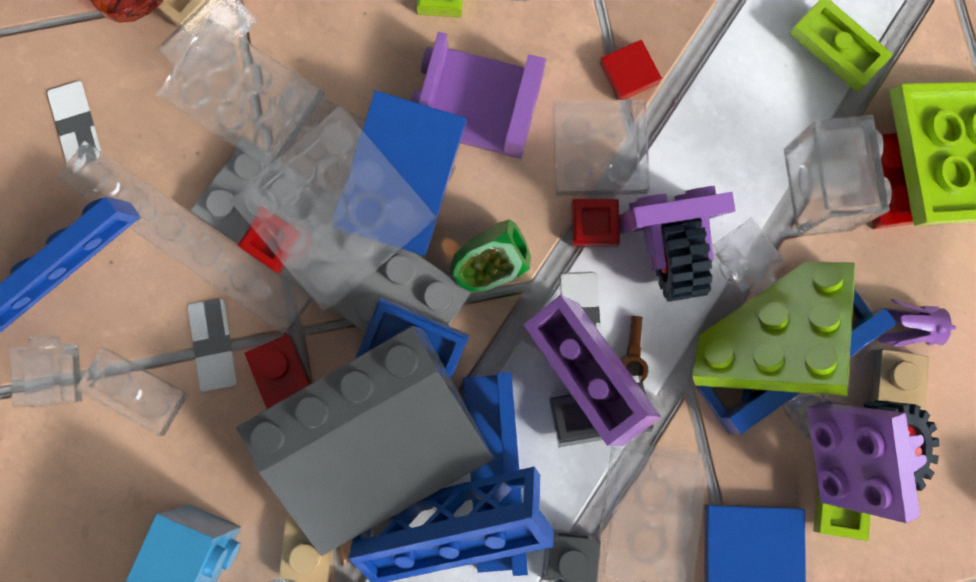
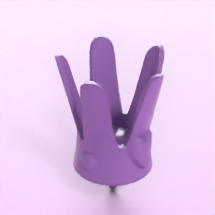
M891 298L893 303L916 310L906 311L886 308L896 322H900L905 327L915 329L884 334L879 338V342L885 344L894 343L892 347L925 342L930 346L934 344L944 345L950 337L951 330H955L956 326L952 325L950 314L944 308H939V306L917 307Z

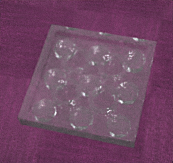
M341 105L229 200L324 312H328L437 218Z

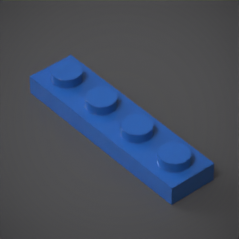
M106 196L92 201L84 207L82 216L68 228L60 229L50 235L45 242L46 246L38 253L15 264L10 270L11 275L0 283V332L5 330L140 219L141 216L131 202Z

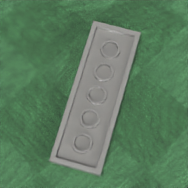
M246 137L190 210L237 244L263 207L268 208L306 234V237L285 264L280 274L364 332L368 328L380 298H385L450 326L472 294V291L461 288L453 278L416 253L333 228L341 202Z

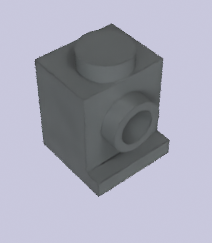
M554 530L553 547L547 548L544 551L542 580L554 582H597L601 541L594 534Z

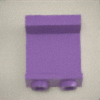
M438 32L434 48L427 46L423 55L421 73L426 74L422 90L415 89L411 101L466 117L467 124L460 144L522 159L544 75L546 58L528 54L525 67L449 49L447 34Z

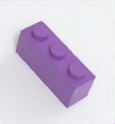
M559 295L523 324L607 446L626 445L662 418L578 302Z

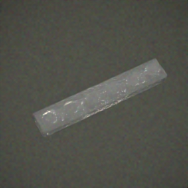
M86 141L82 143L56 177L91 202L105 196L131 202L141 216L140 219L129 227L131 230L284 335L290 333L314 299L312 295L281 274L275 273L239 248L236 243Z

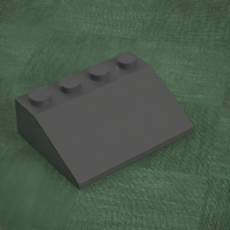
M411 326L236 427L259 474L321 556L495 459L424 329Z

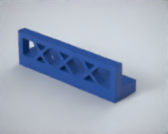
M855 289L853 312L859 319L852 323L850 357L897 324L886 308L871 312ZM696 386L728 434L744 433L799 394V392L757 390L751 394L752 389H743L741 402L727 411L712 390L714 387Z
M504 372L491 376L463 378L465 405L495 458L470 472L471 481L519 470L512 373ZM521 488L511 490L499 504L504 507L521 503ZM477 498L472 499L473 509L480 502ZM523 553L477 563L478 573L512 570L513 576L528 575L527 555Z
M533 466L442 488L389 518L392 522L378 536L370 537L371 528L353 538L348 559L370 582H390L553 547L554 529L539 509L541 475ZM524 487L523 502L504 507L499 504L511 490ZM476 498L480 500L468 515L460 517L453 515L465 501ZM430 509L436 511L423 525L413 528L409 526L422 511Z

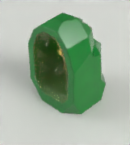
M510 219L499 222L489 230L469 239L468 243L454 254L450 265V274L461 288L468 291L487 292L518 278L530 270L531 254L517 224Z

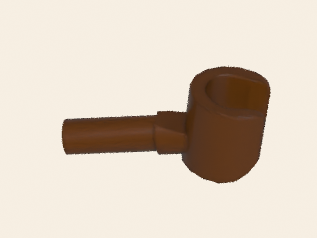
M631 316L627 355L623 356L620 361L625 367L629 362L637 361L640 365L638 380L643 382L649 372L647 363L640 357L643 317Z

